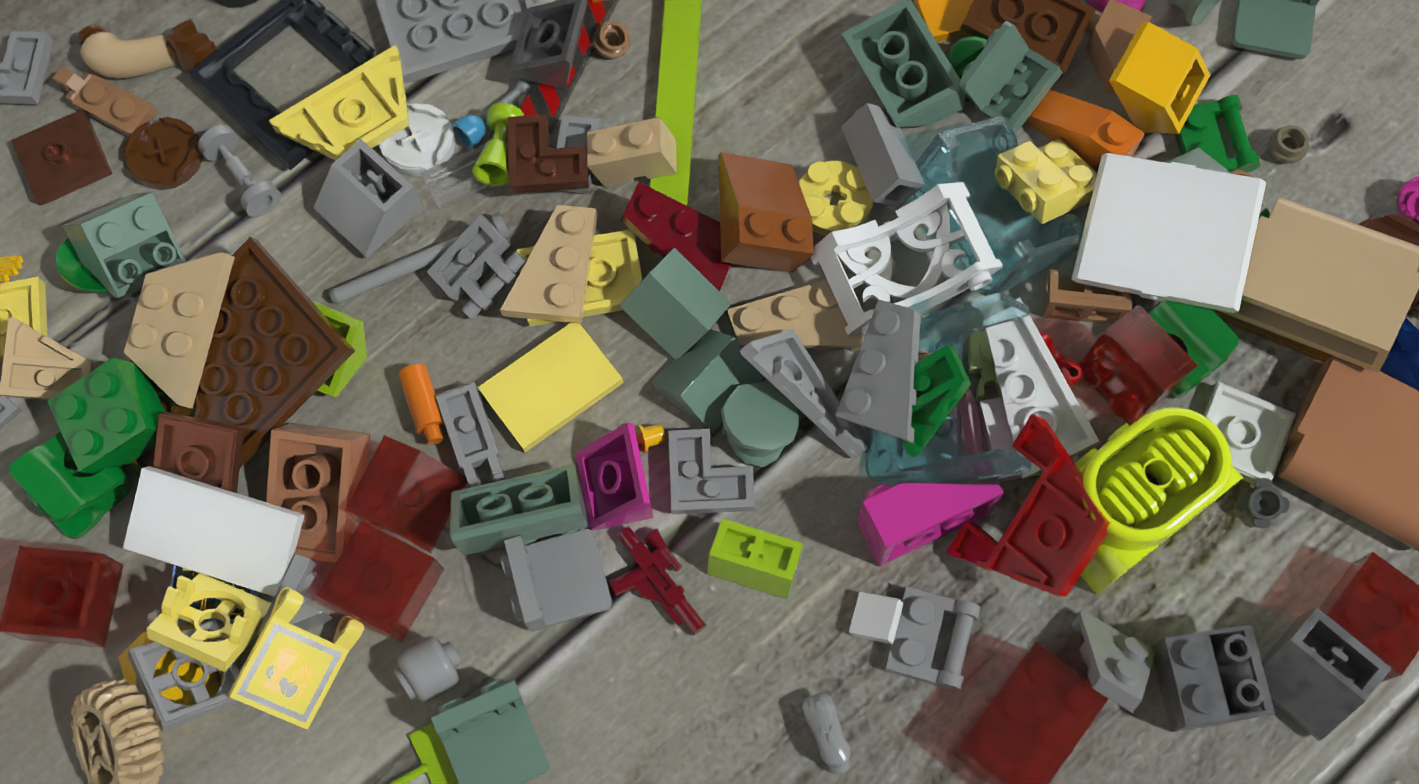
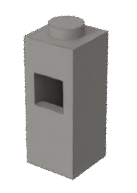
M866 103L857 109L854 115L841 126L872 202L899 207L925 185L901 128L895 127L883 107Z

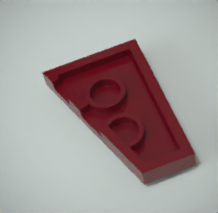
M638 182L620 220L652 251L659 252L664 258L675 248L720 292L731 266V263L721 262L720 222Z

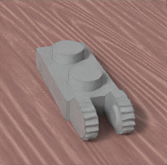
M475 382L436 395L459 467L462 472H465L469 487L482 485L475 468L487 463L490 464L494 482L505 480V474L499 461L501 455Z

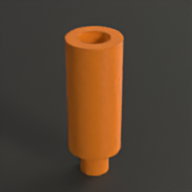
M425 364L407 366L399 371L398 376L416 432L425 435L428 445L438 444L443 441L440 429L445 426L427 367Z

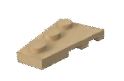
M556 206L500 309L502 316L582 324L597 222L596 208Z
M827 280L727 309V316L734 337L742 347H745L752 341L792 329L804 347L814 348V351H829V348H840L859 352L864 339L862 333L847 335L845 327L848 324Z

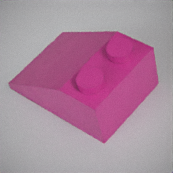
M901 483L889 488L888 484H883L865 494L866 500L862 501L856 523L880 567L960 529L965 521L975 522L990 515L1004 492L1000 485Z

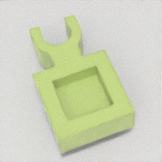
M970 330L968 334L969 374H981V379L976 387V400L982 401L984 397L985 386H993L997 390V398H1001V393L986 332Z

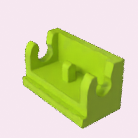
M722 518L709 554L707 574L788 599L804 543Z

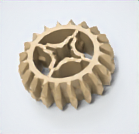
M125 679L109 682L103 681L92 685V688L83 690L80 695L76 696L75 706L71 710L73 720L70 726L74 734L71 740L76 747L77 752L75 756L80 760L81 771H85L88 784H158L159 776L163 772L161 762L164 761V754L161 751L163 740L159 737V725L155 723L153 718L154 710L148 708L146 697L143 694L139 695L138 688L134 684L130 685Z

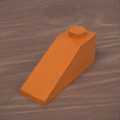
M1052 90L1048 91L1025 121L1052 141L1060 138L1097 173L1103 154L1112 153L1133 157L1145 134L1112 110Z

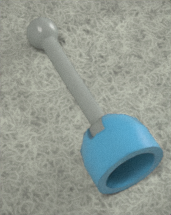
M520 79L516 83V88L498 103L509 104L520 94H527L531 89L530 82L526 79ZM488 111L481 117L470 114L465 115L452 124L455 134L467 147H475L484 138Z

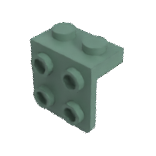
M1238 0L1232 39L1234 46L1285 57L1305 59L1311 51L1315 10L1319 0Z
M1006 21L999 29L992 32L987 40L986 47L976 60L966 66L959 86L982 115L1015 135L1063 72L1059 66L1029 49L1015 25Z
M504 679L492 682L480 689V696L467 702L463 698L447 702L438 708L440 714L431 717L437 735L444 744L459 784H523L546 773L549 768L547 757L525 708L515 680L507 684Z

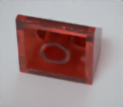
M384 435L345 511L358 523L431 554L451 514V492L464 489L467 478L423 451Z

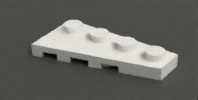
M1021 298L983 315V324L1012 442L1014 443L1030 415L1035 414L1046 419L1070 457L1098 445L1099 439ZM1014 449L1022 481L1042 472L1039 467Z

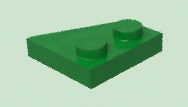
M949 344L914 365L913 389L917 390L916 406H912L911 427L914 428V444L901 439L907 454L912 457L920 455L971 385L955 348Z

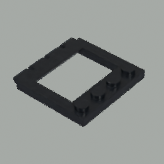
M281 0L188 72L192 81L289 170H292L315 150L285 137L273 129L269 120L281 112L242 78L234 68L288 26L293 27L345 74L379 55V53H375L374 48L354 31L350 32V28L330 10H326V7L318 0Z

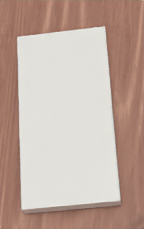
M148 466L141 470L123 549L275 597L295 555L305 514Z

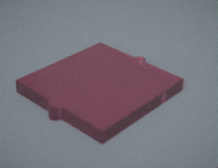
M967 389L959 400L967 456L972 460L975 468L977 467L980 471H986L989 469L978 403L973 397L971 390Z

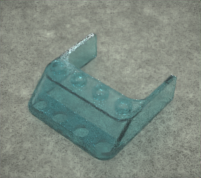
M996 293L921 315L919 351L925 350L928 353H934L949 344L955 348L962 363L963 346L972 333L980 329L1029 316V307L1004 293ZM962 397L920 455L916 457L907 454L901 439L866 428V445L869 448L865 451L866 473L869 478L879 483L960 484L1031 470V460L1004 449L962 457Z

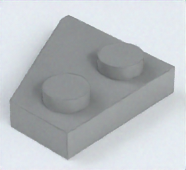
M1081 609L1073 620L1072 627L1073 630L1082 632L1084 642L1079 649L1083 661L1089 669L1087 674L1092 689L1133 713L1142 701L1156 653L1148 649L1140 640L1124 635Z

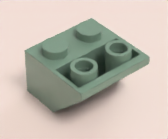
M152 192L129 195L63 225L80 261L115 298H119L143 286L146 274L186 262Z

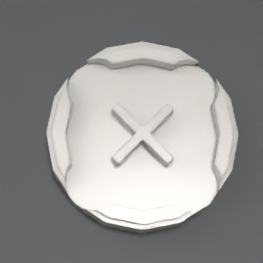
M419 103L407 105L410 125L379 144L382 155L386 162L404 175L422 176L433 173L444 166L454 152L456 138L452 124L442 110L432 105Z

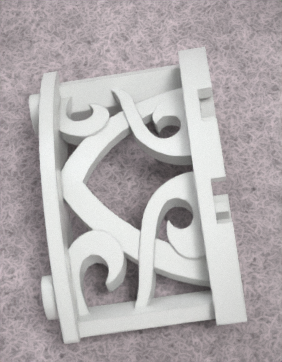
M964 182L937 184L916 200L896 210L897 219L890 222L886 221L884 225L879 227L876 220L856 227L832 231L813 247L814 254L810 258L814 265H821L848 324L845 327L848 336L862 332L865 336L875 310L871 309L863 312L853 289L864 283L868 287L863 292V302L869 298H874L877 301L879 299L891 303L890 297L903 300L894 304L914 309L920 313L969 288L971 291L978 290L993 281L991 275L1000 270L1003 265L1000 259L995 258L967 201L970 194ZM951 209L962 229L950 233L949 211ZM921 227H925L928 229L926 239L935 235L936 239L919 241L915 239L914 232ZM899 239L906 247L918 252L934 250L930 266L917 287L898 284L879 276L890 261V242ZM967 240L977 262L967 269L960 270L955 267L954 263L959 258H966V252L961 249L948 251L949 245ZM870 250H877L880 252L881 258L868 269L866 266L872 264L873 260L867 258L865 253ZM840 260L855 275L854 277L848 279ZM941 274H943L948 280L936 286Z

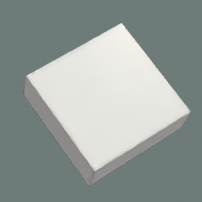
M859 592L849 633L854 637L893 644L904 603L898 598Z

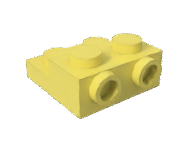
M1060 138L1039 148L1031 141H1028L997 155L995 169L997 183L1001 188L1006 189L1020 203L1021 207L1026 212L1031 213L1041 224L1091 201L1097 172Z

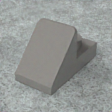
M295 553L257 632L258 634H261L276 599L284 587H289L304 597L300 609L289 623L308 631L333 619L324 611L306 604L308 598H312L319 589L322 579L320 574L322 567L313 560Z

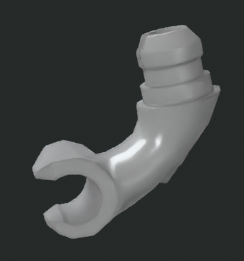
M826 692L809 696L803 700L802 708L808 727L811 728L817 741L821 758L828 764V768L832 773L844 774L851 765L849 759L850 747L844 737L835 704L831 696Z

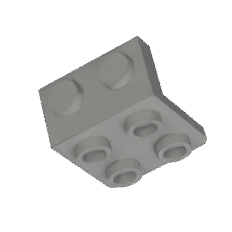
M582 529L568 535H561L530 545H526L521 536L504 540L507 554L500 555L506 579H514L517 591L516 595L510 596L514 615L517 621L524 619V623L531 632L606 611L611 607L612 599L595 536L591 530Z

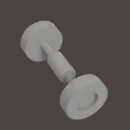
M218 125L209 129L201 136L198 148L208 160L217 161L225 158L227 160V168L242 186L246 185L248 189L240 200V204L246 213L252 217H259L274 209L280 202V191L270 181H262L256 184L252 182L253 175L238 156L231 154L239 143V138L232 128L228 125Z

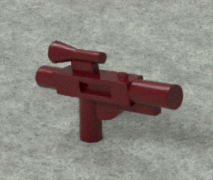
M630 527L623 529L617 535V538L639 567L609 581L616 596L635 588L644 599L658 601L677 626L684 623L693 636L698 634L706 627V624L687 601L683 594V587L681 585L677 586L665 570L670 566L675 572H678L682 566L667 548L658 528L651 531L645 537V540L657 549L653 553L649 551Z

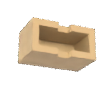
M660 117L587 132V167L604 187L634 182V178L641 176L651 179L677 174L676 139Z

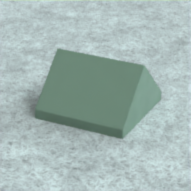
M673 248L618 306L675 360L680 358L707 333L732 303L686 258Z
M709 329L680 358L675 359L652 383V387L701 428L710 429V435L713 437L723 426L721 409L738 385L761 383L765 380V377L742 356L740 350L743 347L735 337Z

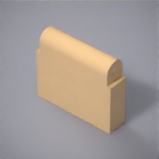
M1280 197L1269 218L1260 216L1258 220L1239 312H1220L1379 373L1419 289V246Z

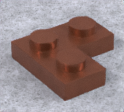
M546 114L508 117L509 188L511 194L589 188L586 146L549 149Z

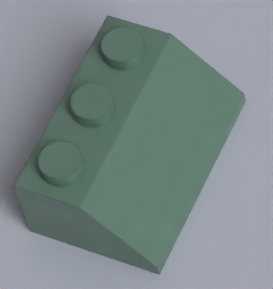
M903 0L841 33L843 40L895 127L931 126L965 108V93L959 86L960 79L911 0Z
M575 464L451 492L450 535L452 542L463 555L490 553L496 548L505 546L504 540L521 536L524 542L529 544L541 537L554 534L568 535L580 528L588 527L586 507Z

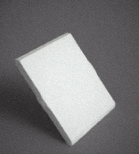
M1112 153L1103 154L1071 280L1080 284L1141 295L1140 297L1163 302L1168 300L1230 313L1239 312L1266 182L1260 178L1196 168L1194 165L1176 162L1165 163Z

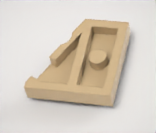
M8 317L0 381L1 396L49 400L93 371V363L63 347L58 342L25 325L20 320Z

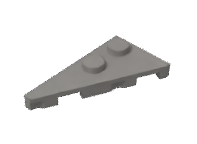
M793 329L752 341L740 350V353L852 459L869 449L852 422L835 416L840 402Z

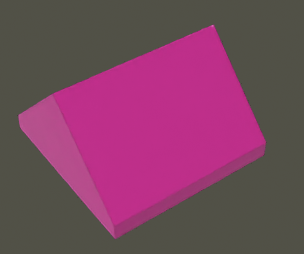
M626 423L575 452L590 530H601L654 518L634 423Z

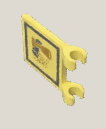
M284 587L280 591L272 613L230 689L228 696L308 730L348 652L362 635L364 625L351 616H343L337 626L332 642L297 627L289 622L300 609L304 597L297 591Z

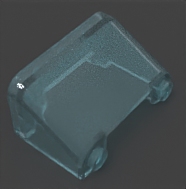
M1003 116L938 133L915 163L925 185L911 196V199L914 201L937 184L964 182L970 194L967 201L995 258L1000 259L1003 265L1000 270L991 275L993 279L991 283L977 290L985 297H994L1002 294L1079 250L1085 226L1076 215L1070 213L1063 214L1051 222L1048 221L1041 224L1031 213L1026 212L1006 189L999 186L995 179L997 155L1018 146L1017 137ZM951 209L949 211L950 233L962 229ZM967 240L949 245L948 251L961 249L966 252V258L956 260L962 270L977 262Z

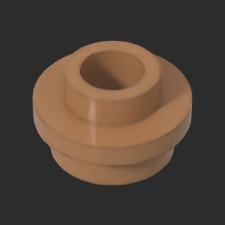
M607 21L596 28L593 35V44L597 52L603 57L616 59L627 52L630 46V36L627 29L621 23ZM605 37L614 38L617 45L611 46L607 44Z

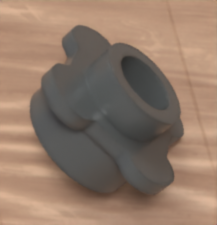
M1267 478L1256 480L1255 487L1247 494H1240L1236 500L1238 508L1246 510L1253 518L1254 526L1262 529L1268 528L1271 525V520L1277 518L1281 513H1286L1290 507L1288 498L1282 496L1278 490L1273 488V482ZM1261 499L1266 500L1267 505L1265 507L1259 505Z

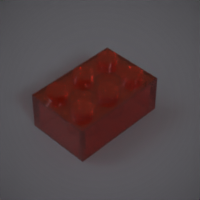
M1035 641L1025 650L951 753L990 784H1050L1109 698L1092 689L1090 681Z

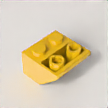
M1142 22L1119 64L1113 71L1109 82L1132 123L1144 133L1179 134L1208 81L1210 73L1198 48L1150 22Z

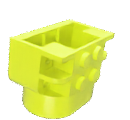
M1166 407L1151 411L1129 426L1126 423L1108 437V442L1099 450L1093 448L1075 463L1082 474V484L1086 493L1110 522L1107 528V536L1080 575L1097 595L1243 478L1232 466L1230 448L1224 435L1205 416L1180 407ZM1145 473H1149L1153 478H1156L1159 486L1150 483ZM1083 500L1084 506H1085V508H1087L1088 506L1086 505L1085 501ZM1091 512V517L1096 521V518Z

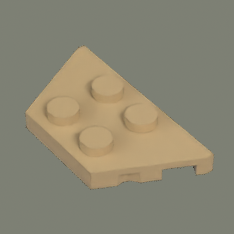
M219 252L145 275L124 353L180 406L193 409L235 258L227 253Z

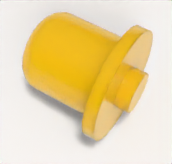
M641 424L636 425L638 445H640L644 453L648 452V447L665 442L666 435L662 425L654 424L647 427H642Z

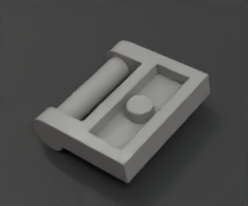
M906 586L901 600L904 604L894 642L890 645L884 671L949 690L962 691L964 677L961 676L972 623L973 620H978L981 607L973 602L955 600ZM945 613L956 616L944 670L942 671L931 668Z

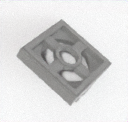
M216 620L199 625L200 628L209 632L220 630ZM194 627L181 632L190 638L194 633ZM223 637L221 639L212 641L207 640L206 642H219L225 640V638ZM155 641L129 649L128 657L137 676L136 684L139 695L143 694L146 697L148 708L154 710L153 715L162 733L241 703L228 696L240 673L235 661L224 672ZM171 651L176 660L173 664L172 672L154 678L156 664L164 654ZM188 662L196 663L202 668L203 676L200 680L193 683L184 682L177 675L178 667ZM219 670L221 688L214 697L210 698L204 683L207 681L208 674ZM175 686L182 690H188L195 705L176 704L165 698L160 692Z

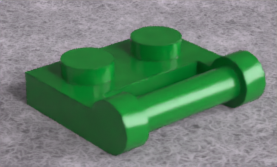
M1229 95L1221 98L1219 101L1195 104L1180 133L1175 134L1180 155L1199 147L1229 172L1243 170L1249 173L1258 169L1261 164L1258 154L1252 152L1240 114L1242 110L1240 97L1238 95ZM1215 118H1225L1236 158H1227Z

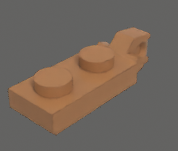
M61 67L53 77V80L60 84L61 89L68 93L65 98L77 110L83 109L91 118L127 137L140 125L148 121L151 122L158 112L154 105L95 74L92 75L85 72L82 77H79L74 72Z

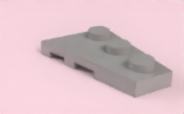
M878 299L836 412V417L914 444V428L911 427L912 406H916L917 390L913 389L914 365L918 363L921 318L919 312Z

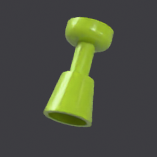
M496 103L488 110L486 121L489 128L494 132L492 140L485 143L472 169L474 177L485 185L500 187L509 182L508 117L525 116L518 107L512 104Z

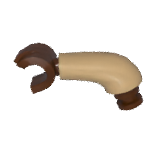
M191 19L173 27L167 34L168 41H166L163 34L142 39L121 40L111 33H106L98 25L86 26L81 30L78 37L82 45L80 53L83 61L92 71L109 79L131 78L154 73L175 66L173 59H177L180 68L188 73L217 50L214 42L209 40L205 33L197 32L195 24Z

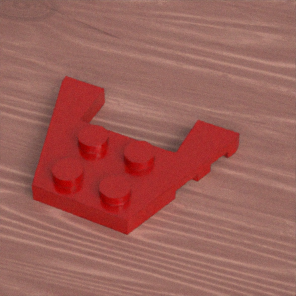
M1031 414L1012 447L1043 471L999 542L975 522L965 521L946 552L952 557L964 559L987 570L996 571L1009 576L1013 580L1050 594L1067 597L1107 536V528L1110 522L1086 493L1082 484L1081 472L1046 419L1042 416ZM1083 500L1085 501L1086 505L1088 506L1087 508H1085L1084 503H1083ZM1091 512L1096 518V521L1091 517Z

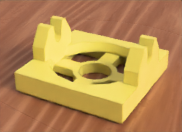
M199 573L192 581L180 575L177 579L176 589L169 587L166 591L162 603V613L147 627V638L226 672L258 634L257 632L271 602L202 573ZM204 598H216L222 601L216 609L200 611L190 606L193 602ZM236 608L242 609L244 617L237 615L234 623L230 624V614ZM178 618L194 624V633L190 638L178 628ZM208 618H217L225 623L224 627L220 630L210 632L203 630L199 626L202 621ZM223 637L227 638L219 642H206L207 640L212 641L221 639Z

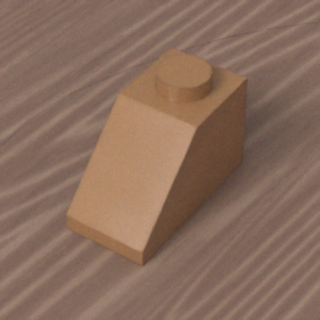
M1109 0L1103 12L1095 11L1086 30L1092 33L1087 46L1088 53L1105 91L1111 95L1115 92L1109 82L1113 71L1119 64L1142 22H1150L1152 16L1115 0Z

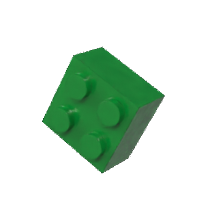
M115 357L47 401L78 471L96 474L106 467H119L122 469L155 448L159 414L165 412L150 378L135 363Z

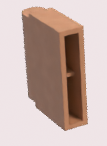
M1332 355L1322 364L1293 421L1285 443L1290 448L1279 468L1277 476L1419 552V391L1381 371L1377 373Z

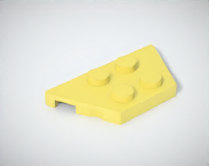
M395 45L270 119L269 121L273 129L285 137L337 160L360 139L373 148L408 127L410 122L398 48Z

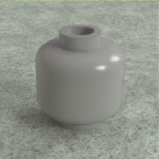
M427 637L402 652L397 659L399 667L393 671L411 700L418 697L423 702H429L458 683L459 675L455 667L462 664V661L449 641L441 645L436 638Z

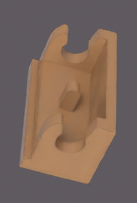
M1050 269L1049 273H1046L1043 289V318L1122 326L1132 311V293L1076 283L1071 280L1072 278L1059 277L1058 270Z

